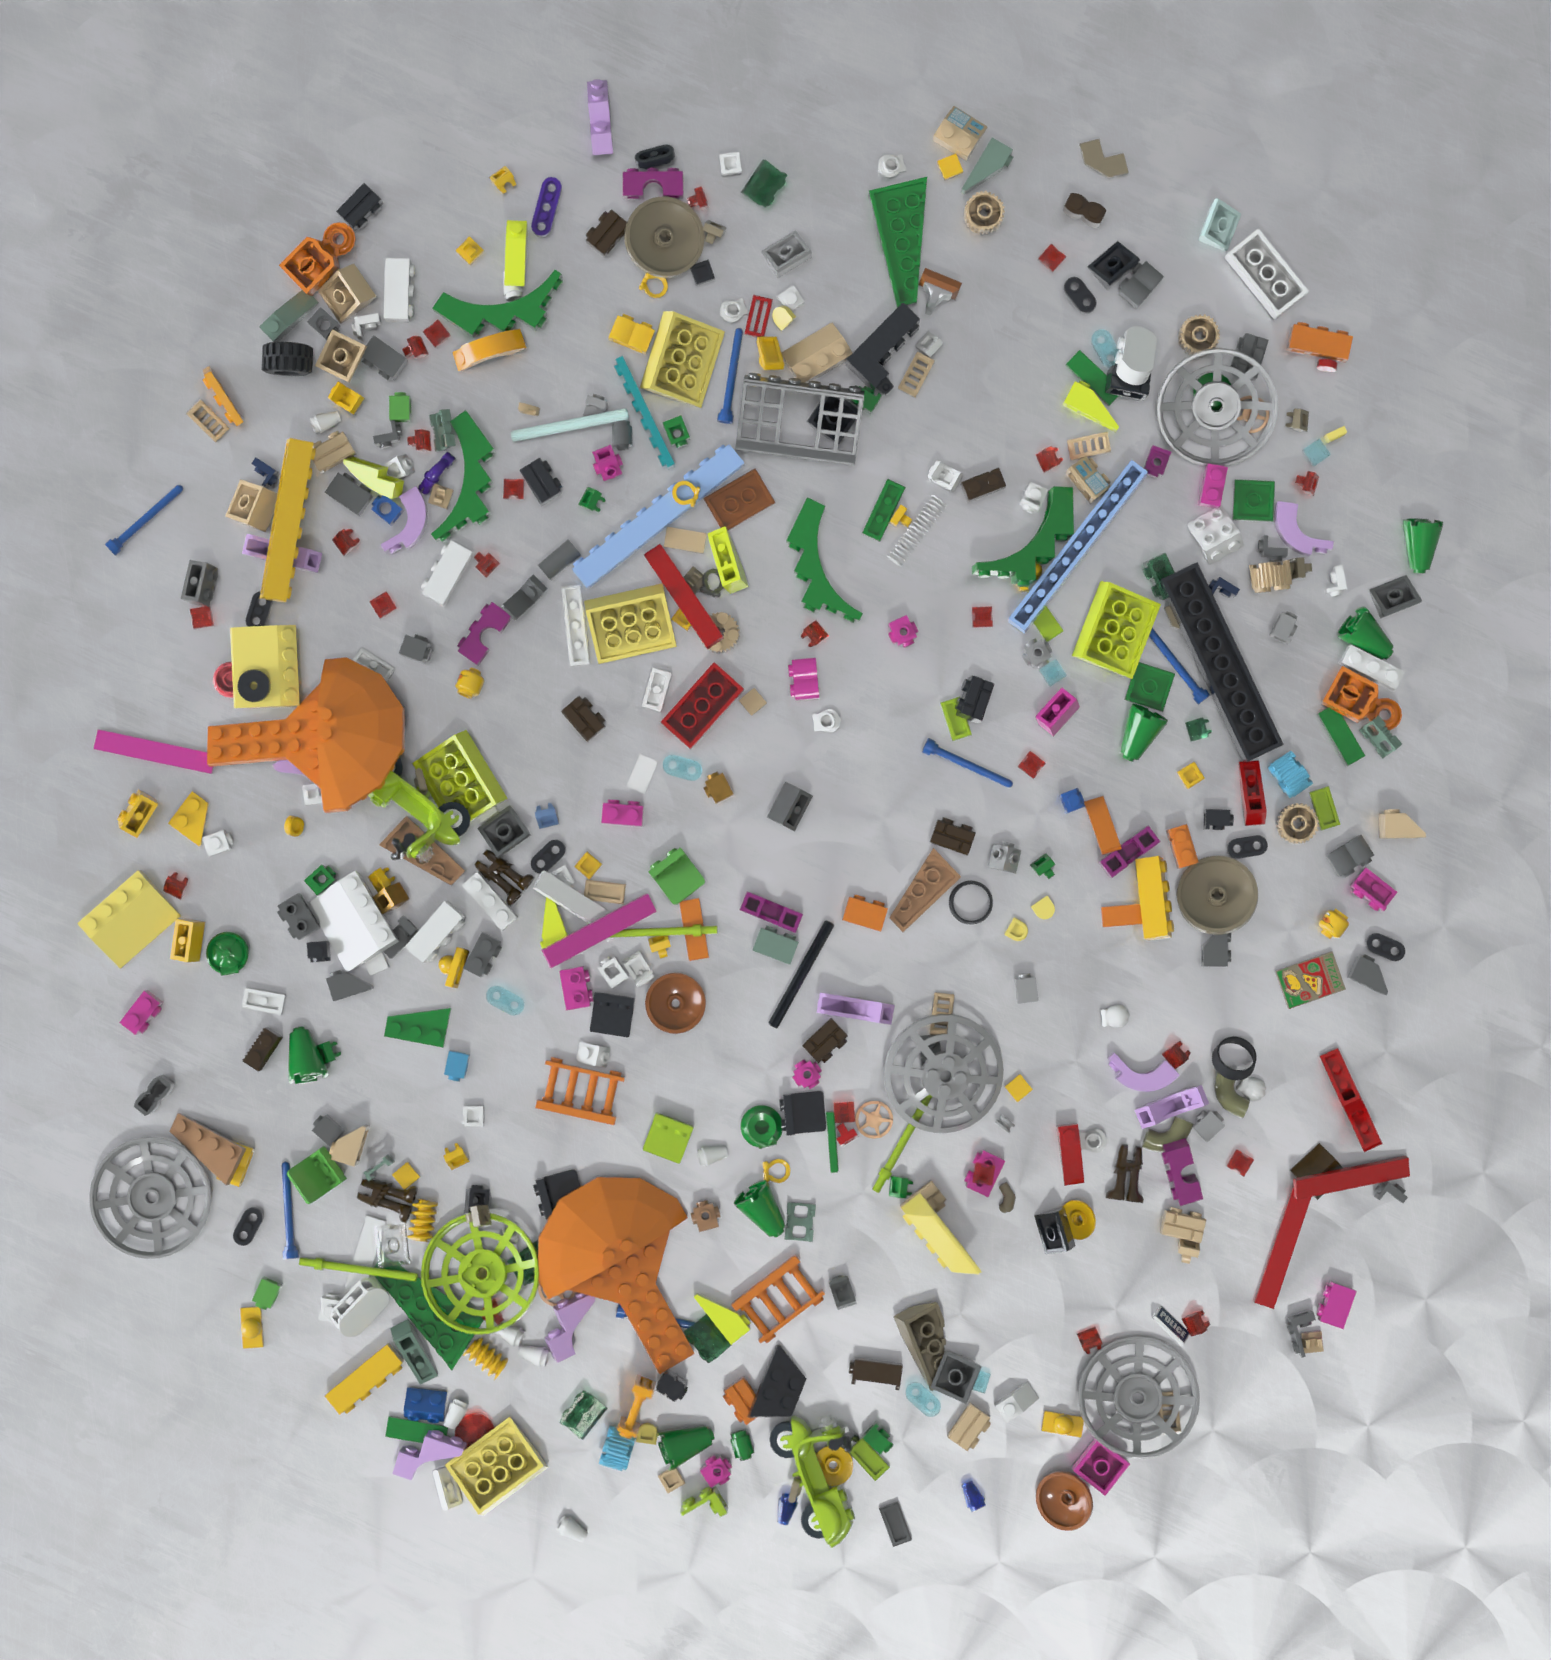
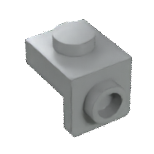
M593 394V397L588 395L583 417L606 412L608 403L604 401L605 397Z

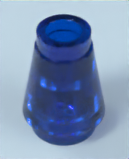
M973 1481L961 1485L967 1508H970L971 1512L986 1506L985 1498Z
M783 1493L778 1502L777 1522L782 1525H789V1521L798 1505L797 1497L795 1502H789L788 1493Z

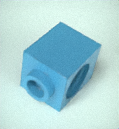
M450 1050L444 1075H448V1079L460 1082V1078L464 1079L470 1054Z

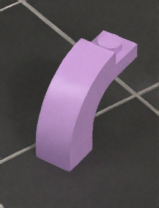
M416 486L399 496L407 510L408 520L405 528L399 534L381 544L386 553L391 552L393 554L402 548L400 546L402 544L409 550L420 540L425 531L428 517L427 507L422 494Z
M1278 501L1275 505L1274 513L1275 527L1282 541L1290 549L1305 556L1312 555V549H1315V553L1327 554V551L1333 549L1334 541L1310 538L1300 531L1296 520L1298 504Z
M1115 1053L1108 1057L1110 1060L1108 1065L1115 1072H1121L1116 1079L1123 1085L1137 1091L1149 1092L1162 1089L1180 1076L1166 1060H1163L1150 1072L1136 1073L1130 1070Z
M1202 1085L1150 1102L1136 1109L1135 1113L1143 1129L1178 1114L1209 1104Z

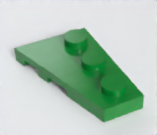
M451 1008L388 1016L384 1037L444 1048Z

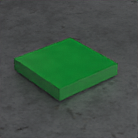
M1235 479L1232 520L1273 522L1275 481Z
M1139 662L1133 679L1130 680L1124 700L1163 712L1175 673Z

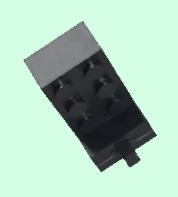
M902 302L846 359V366L867 387L874 392L878 390L886 396L894 386L888 379L889 372L882 366L891 359V353L894 350L898 352L905 345L904 342L908 336L913 337L920 327V318Z

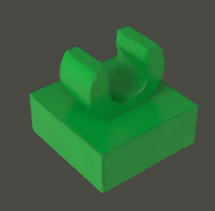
M587 487L578 505L591 511L600 512L601 509L596 504L598 500L602 502L606 500L604 497H601V492Z
M1046 853L1030 864L1038 876L1044 874L1050 879L1055 875L1051 867L1056 864Z
M330 1041L317 1045L325 1064L336 1060V1057L341 1055V1052L333 1053L332 1047L337 1045V1042L330 1043Z
M891 1176L889 1196L904 1199L907 1196H911L912 1192H908L907 1188L908 1184H913V1181L904 1177Z

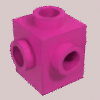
M611 445L592 452L596 461L593 464L597 475L601 474L603 481L613 479L622 474L620 466L623 463L619 454H614Z
M907 615L888 623L891 630L888 635L893 644L897 643L898 646L903 645L905 648L915 643L913 639L917 638L916 633L919 631L914 621L910 622ZM900 630H905L907 634L901 635Z
M803 1059L794 1065L796 1069L793 1070L795 1075L792 1078L798 1087L802 1085L804 1088L808 1086L811 1089L820 1083L818 1079L821 1078L819 1073L822 1070L816 1061L812 1063L810 1060L806 1062ZM805 1071H810L811 1077L805 1078L803 1076V1073Z
M713 1455L705 1461L706 1465L700 1468L701 1474L712 1488L718 1483L723 1485L730 1480V1469L733 1467L727 1458L723 1459L721 1455L718 1457ZM719 1468L721 1471L715 1472L714 1469Z

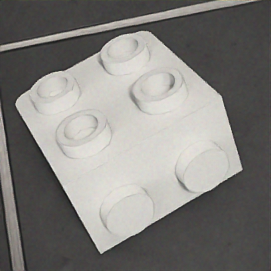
M1222 506L1218 509L1214 508L1188 523V529L1201 546L1205 560L1209 565L1244 546L1240 531Z

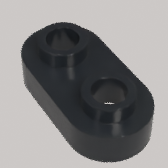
M667 144L642 150L635 155L636 165L641 169L668 164L675 158L674 148Z
M1069 278L1064 284L1065 294L1079 312L1083 314L1091 313L1096 307V298L1080 278ZM1071 284H1076L1078 289L1072 290ZM1083 300H1089L1090 305L1085 306L1083 304Z
M261 591L255 593L252 597L246 616V625L248 627L266 626L273 601L266 600V604L261 606L259 604ZM256 617L260 619V623L258 625H255L253 623V620Z
M1260 835L1237 838L1228 843L1227 852L1229 856L1235 859L1258 856L1266 852L1268 843ZM1254 842L1260 843L1259 849L1253 847ZM1235 845L1240 846V851L1238 853L1234 852L1233 847Z
M559 840L549 841L531 859L532 870L538 874H541L544 870L548 872L565 855V845ZM554 846L559 847V852L557 854H554L552 852V848ZM539 860L545 862L544 867H538L537 863Z
M1373 933L1366 939V948L1370 952L1390 961H1399L1405 955V947L1402 943L1382 934ZM1375 939L1379 941V945L1377 947H1374L1372 945V942ZM1393 947L1397 949L1396 955L1391 954Z
M251 1207L243 1213L233 1232V1239L238 1245H248L254 1239L264 1219L263 1212L259 1208ZM252 1213L257 1215L256 1221L250 1219ZM242 1231L248 1234L246 1239L241 1237Z

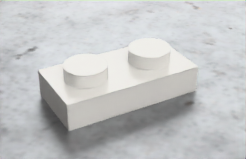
M652 668L642 707L659 712L662 711L672 673Z
M245 988L242 1008L282 1015L286 995Z
M446 1466L434 1470L433 1475L442 1509L448 1510L463 1504L458 1484Z

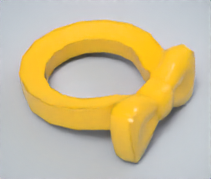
M648 273L645 274L639 286V290H644L652 298L664 296L668 289V283L665 278L656 277ZM657 278L662 281L663 290L661 293L653 294L649 291L646 285L648 279Z
M680 481L673 487V499L680 505L690 504L691 507H694L701 488H695L688 481ZM682 485H687L691 488L694 496L689 500H680L676 495L677 489Z
M774 1159L769 1163L768 1161L763 1162L764 1180L766 1182L770 1180L775 1183H782L790 1176V1166L786 1161ZM776 1163L783 1164L786 1170L785 1175L780 1179L769 1175V1168Z

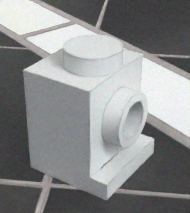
M607 957L599 963L601 967L598 970L611 988H614L629 977L615 957L613 959ZM611 967L616 969L615 975L609 973Z

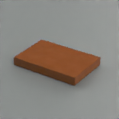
M756 468L703 498L720 528L726 526L728 531L776 503Z

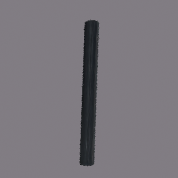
M827 920L824 921L769 1021V1025L777 1029L834 928L833 923Z

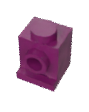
M1152 445L1143 468L1148 472V476L1154 478L1163 476L1171 451ZM1154 459H1159L1161 464L1156 466Z

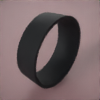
M964 881L958 884L952 890L949 897V908L952 915L964 924L974 925L984 921L991 913L993 907V898L989 889L977 881ZM970 884L982 887L987 892L990 900L987 913L982 918L974 921L961 918L954 908L955 894L960 888Z
M1241 1037L1225 1038L1212 1053L1214 1068L1227 1079L1243 1080L1254 1071L1257 1059L1256 1051L1250 1042ZM1233 1043L1244 1047L1250 1053L1253 1064L1244 1070H1235L1228 1067L1220 1058V1046Z

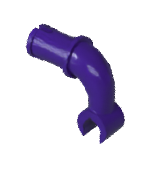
M446 452L439 462L429 471L425 472L424 479L418 486L419 491L424 488L422 493L425 495L429 494L434 484L439 482L440 475L446 468L449 469L453 465V461L456 458L449 452Z

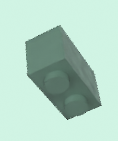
M767 925L765 929L761 928L753 951L791 964L799 943L795 941L796 936L785 933L784 936L776 934L777 929Z

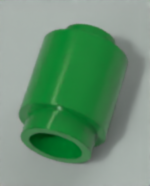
M746 1430L732 1433L730 1442L735 1458H740V1461L752 1458L751 1454L755 1452L750 1435L747 1434Z

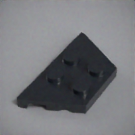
M779 1345L775 1346L747 1417L749 1418L790 1417L793 1415L806 1378Z

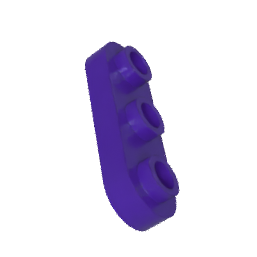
M555 177L546 178L540 189L531 223L533 233L539 237L547 236L551 232L562 191L561 183ZM554 185L556 187L555 191L550 192L548 190L549 186ZM544 205H550V210H543ZM544 224L545 229L539 230L538 226Z

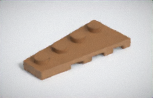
M406 816L379 846L394 853L396 852L392 844L394 838H398L402 843L407 833H412L416 838H419L425 832ZM435 842L427 848L428 850L422 858L421 855L416 859L414 857L409 859L406 855L403 857V859L451 886L465 872Z
M934 848L889 917L902 932L911 926L961 878Z
M178 1113L169 1132L225 1185H229L246 1148Z

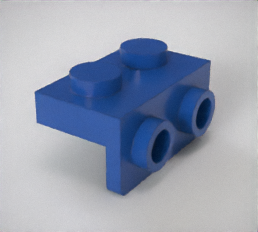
M407 1387L404 1417L411 1421H418L420 1419L427 1420L430 1423L444 1422L447 1392Z

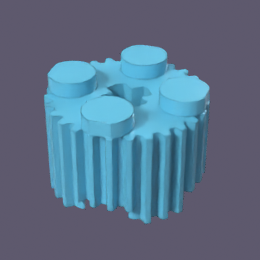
M1289 751L1268 767L1272 776L1278 780L1281 790L1289 798L1295 797L1313 784L1309 779L1310 775L1298 760L1296 761V756L1292 751Z
M609 1426L607 1433L609 1438L605 1440L602 1452L605 1453L601 1454L599 1464L622 1471V1469L626 1470L636 1438L633 1436L631 1439L625 1438L620 1435V1431H617L618 1427Z

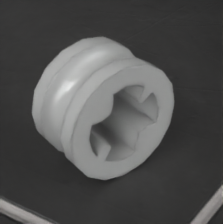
M1002 1114L1000 1115V1120L995 1121L1008 1133H1010V1128L1015 1126Z

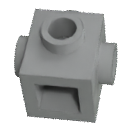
M1035 638L1025 644L1027 648L1023 650L1024 654L1022 657L1027 665H1031L1032 668L1035 666L1041 668L1049 663L1048 659L1052 657L1050 655L1052 649L1047 641L1043 642L1042 639L1037 641ZM1040 649L1042 652L1041 656H1036L1034 651Z
M1003 842L1002 845L994 844L988 867L1016 874L1021 850L1014 848V844Z

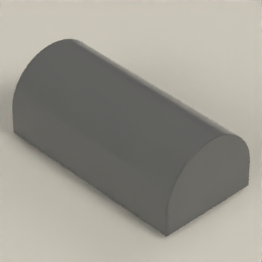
M567 540L539 563L538 567L551 581L579 558L581 554Z

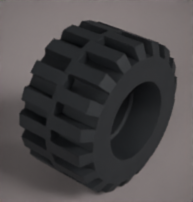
M269 342L262 346V371L281 376H305L312 373L313 348L311 346L295 342Z

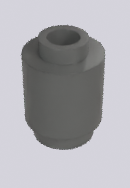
M617 421L612 426V446L616 447V450H629L628 447L632 446V426H630V421Z

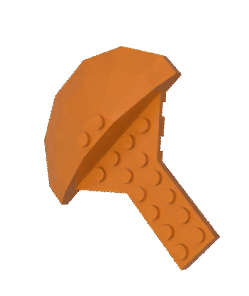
M347 657L325 659L321 682L286 719L208 726L207 765L209 767L288 760L321 789L323 811L325 813L348 811L358 801H363L367 798V795L376 789H381L386 783L385 779L388 774L395 768L394 764L405 751L404 707L381 674Z
M596 1177L560 1198L538 1236V1282L547 1299L549 1300L570 1290L619 1303L659 1374L695 1354L656 1285L669 1232L688 1218L678 1199L641 1178Z

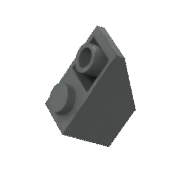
M1231 933L1213 934L1201 946V966L1228 967V962H1231V950H1228V942H1231Z

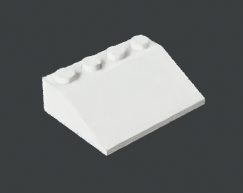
M357 871L340 879L307 904L347 972L352 971L399 942L384 914L382 915L372 898L370 890Z

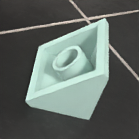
M1215 198L1198 241L1227 251L1241 213L1220 199Z

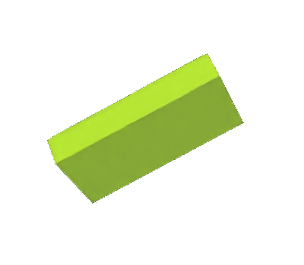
M1047 606L1033 622L1047 642L1063 632V629Z
M959 697L940 703L952 741L972 735L967 719L956 716L957 709H955V704Z
M1329 786L1309 792L1316 816H1318L1317 820L1319 821L1320 831L1341 825Z
M863 1438L852 1446V1451L849 1452L875 1481L890 1468Z

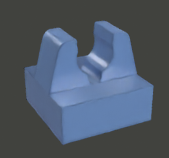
M548 803V809L541 810L540 805L536 807L535 816L539 829L559 824L555 808L551 803Z

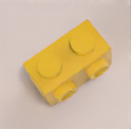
M139 789L136 794L133 793L128 800L129 806L126 810H122L117 818L119 828L138 838L158 806L155 798Z
M188 918L176 919L170 959L184 962H200L205 922Z

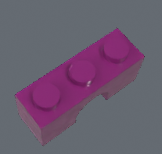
M630 168L627 169V172H623V199H644V189L651 183H656L662 187L663 197L684 199L683 171H679L678 168H668L667 171H659L657 168L639 171V169Z
M493 602L483 607L480 612L482 616L479 621L475 620L469 627L470 634L467 638L463 637L457 645L459 647L458 652L477 666L480 665L490 651L481 642L483 631L493 628L502 633L512 619L507 612Z
M1146 826L1124 842L1120 850L1111 852L1098 863L1107 875L1113 878L1135 859L1148 852L1161 841L1152 829Z
M748 891L740 907V910L794 933H796L803 914Z
M1186 1138L1164 1144V1152L1161 1153L1164 1165L1168 1164L1169 1170L1166 1171L1168 1181L1173 1183L1174 1188L1170 1189L1173 1200L1177 1199L1180 1206L1203 1200L1196 1175H1181L1184 1167L1194 1164L1191 1149Z

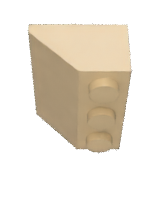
M830 323L781 354L794 377L800 379L801 382L809 383V381H814L844 363L852 354V351L835 325Z

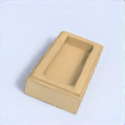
M667 527L664 547L703 554L707 533Z
M586 880L584 896L592 901L624 904L626 884Z

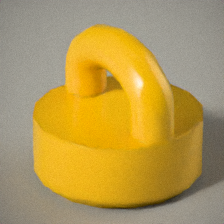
M288 816L284 824L286 834L293 837L301 835L304 829L303 820L296 816Z

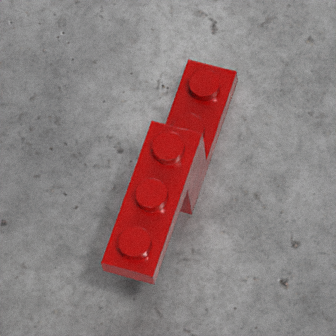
M1337 1048L1321 1055L1322 1063L1363 1151L1366 1152L1382 1145L1379 1134L1339 1049Z

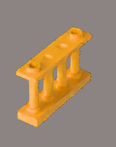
M637 1375L632 1392L635 1393L633 1405L627 1418L621 1416L617 1428L621 1436L631 1439L632 1436L636 1438L640 1423L636 1422L643 1401H646L647 1398H652L656 1381Z

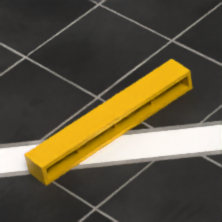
M289 438L286 441L260 592L261 599L284 603L291 597L292 587H289L290 579H293L295 575V567L292 566L294 559L298 557L299 547H296L297 539L301 538L302 527H299L300 520L304 519L306 510L303 507L304 499L307 500L309 488L306 485L307 480H310L312 476V468H309L310 461L314 460L316 448H313V442Z

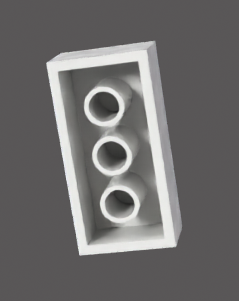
M1259 228L1224 257L1274 320L1309 292Z

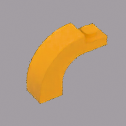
M515 329L474 340L462 345L460 349L452 353L458 371H464L492 358L513 355L525 349L526 345L521 330Z

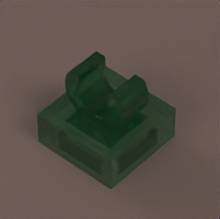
M1202 717L1185 723L1191 742L1209 737L1208 734L1212 733V730H1207L1205 723L1209 722L1208 719Z

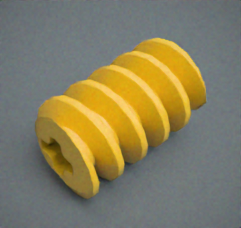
M416 1198L419 1202L413 1203L412 1206L416 1207L417 1211H411V1214L416 1216V1218L409 1221L415 1224V1226L408 1228V1230L414 1233L413 1235H407V1238L430 1242L427 1239L433 1238V1234L428 1231L434 1230L435 1227L429 1223L436 1221L431 1215L437 1214V1211L432 1207L438 1206V1202Z
M481 1337L478 1340H474L463 1356L470 1353L469 1361L476 1358L475 1366L483 1364L481 1370L489 1369L488 1376L495 1373V1380L506 1367L508 1358L501 1361L502 1353L494 1355L496 1349L488 1350L489 1343L481 1345L483 1341Z

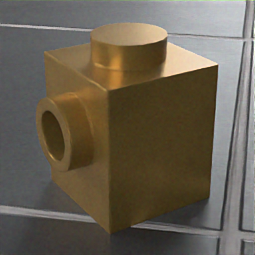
M717 771L707 776L708 780L705 781L707 786L703 788L708 798L713 797L716 804L734 795L723 773L719 774Z
M400 882L382 889L372 897L382 915L397 909L409 900Z

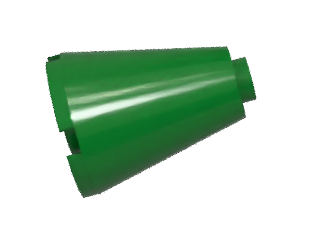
M1403 519L1409 568L1414 569L1413 573H1426V570H1430L1443 528V521L1434 520V523H1431L1429 519Z
M1363 606L1355 611L1358 614L1354 617L1350 615L1338 631L1340 634L1338 637L1346 643L1381 660L1388 659L1393 654V644L1370 611Z
M1132 704L1120 751L1123 753L1122 757L1131 762L1134 759L1139 760L1167 725L1168 719L1157 712L1149 711L1146 707Z
M303 1026L294 1028L293 1032L289 1034V1083L291 1084L294 1080L295 1084H304L317 1081V1076L322 1075V1078L327 1077V1067L310 1030L305 1029Z
M765 1180L758 1181L748 1187L750 1190L746 1194L741 1192L734 1200V1204L737 1209L765 1234L776 1238L784 1232L785 1223L769 1183Z
M706 1426L666 1430L656 1433V1437L661 1438L658 1446L666 1465L669 1463L671 1465L668 1468L669 1471L675 1470L711 1446L712 1440L715 1439L711 1428L707 1429Z

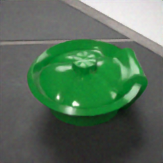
M222 932L214 936L208 943L206 958L212 969L220 973L221 976L239 973V970L245 966L248 960L249 952L246 942L238 934Z
M759 1105L752 1107L742 1118L741 1133L749 1144L759 1149L777 1145V1141L783 1132L782 1118L775 1109L769 1106Z

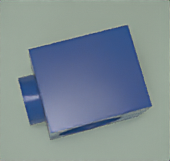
M378 495L372 502L373 507L371 510L390 526L404 512L389 497ZM384 504L391 505V511L388 514L381 512V507Z

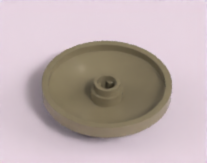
M655 197L643 202L632 212L626 223L624 240L630 258L641 270L656 277L669 278L685 273L698 261L703 251L705 235L700 218L689 205L672 197Z
M1210 856L1198 860L1199 863L1189 866L1180 878L1177 888V901L1181 914L1191 926L1204 933L1222 935L1240 929L1252 918L1258 903V887L1254 876L1245 865L1230 857Z

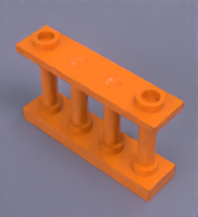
M551 1057V1060L545 1061V1065L551 1066L545 1096H542V1100H537L535 1108L615 1125L617 1116H613L611 1110L618 1081H625V1077L621 1076V1072L610 1070V1073L568 1065L562 1063L563 1059ZM559 1068L571 1070L565 1099L561 1104L554 1103L552 1098ZM578 1073L590 1074L584 1105L581 1108L573 1107L574 1103H572ZM598 1076L610 1079L604 1109H601V1113L594 1112L592 1107Z
M796 1254L731 1303L735 1311L739 1309L741 1311L744 1310L762 1333V1336L758 1338L760 1343L764 1341L766 1343L770 1342L776 1337L775 1332L810 1305L816 1306L824 1300L822 1297L825 1295L823 1289L817 1293L798 1269L800 1259ZM787 1272L793 1274L810 1297L802 1305H800L782 1281V1276ZM771 1284L779 1289L794 1309L787 1317L783 1316L767 1295L768 1291L766 1288ZM754 1297L760 1298L779 1322L770 1330L750 1306V1300Z

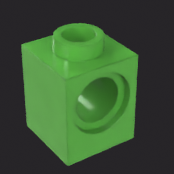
M395 392L394 396H389L390 421L411 422V397L406 396L405 392Z
M263 1277L252 1301L256 1302L255 1306L264 1310L267 1308L271 1309L281 1290L282 1284Z

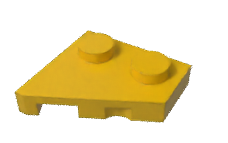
M192 791L168 824L196 845L201 846L209 803Z

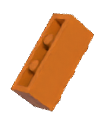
M1297 322V324L1291 327L1287 351L1346 363L1349 359L1353 336H1349L1346 331L1337 330L1335 333L1330 332L1329 328L1317 326L1316 329L1309 327L1307 323Z

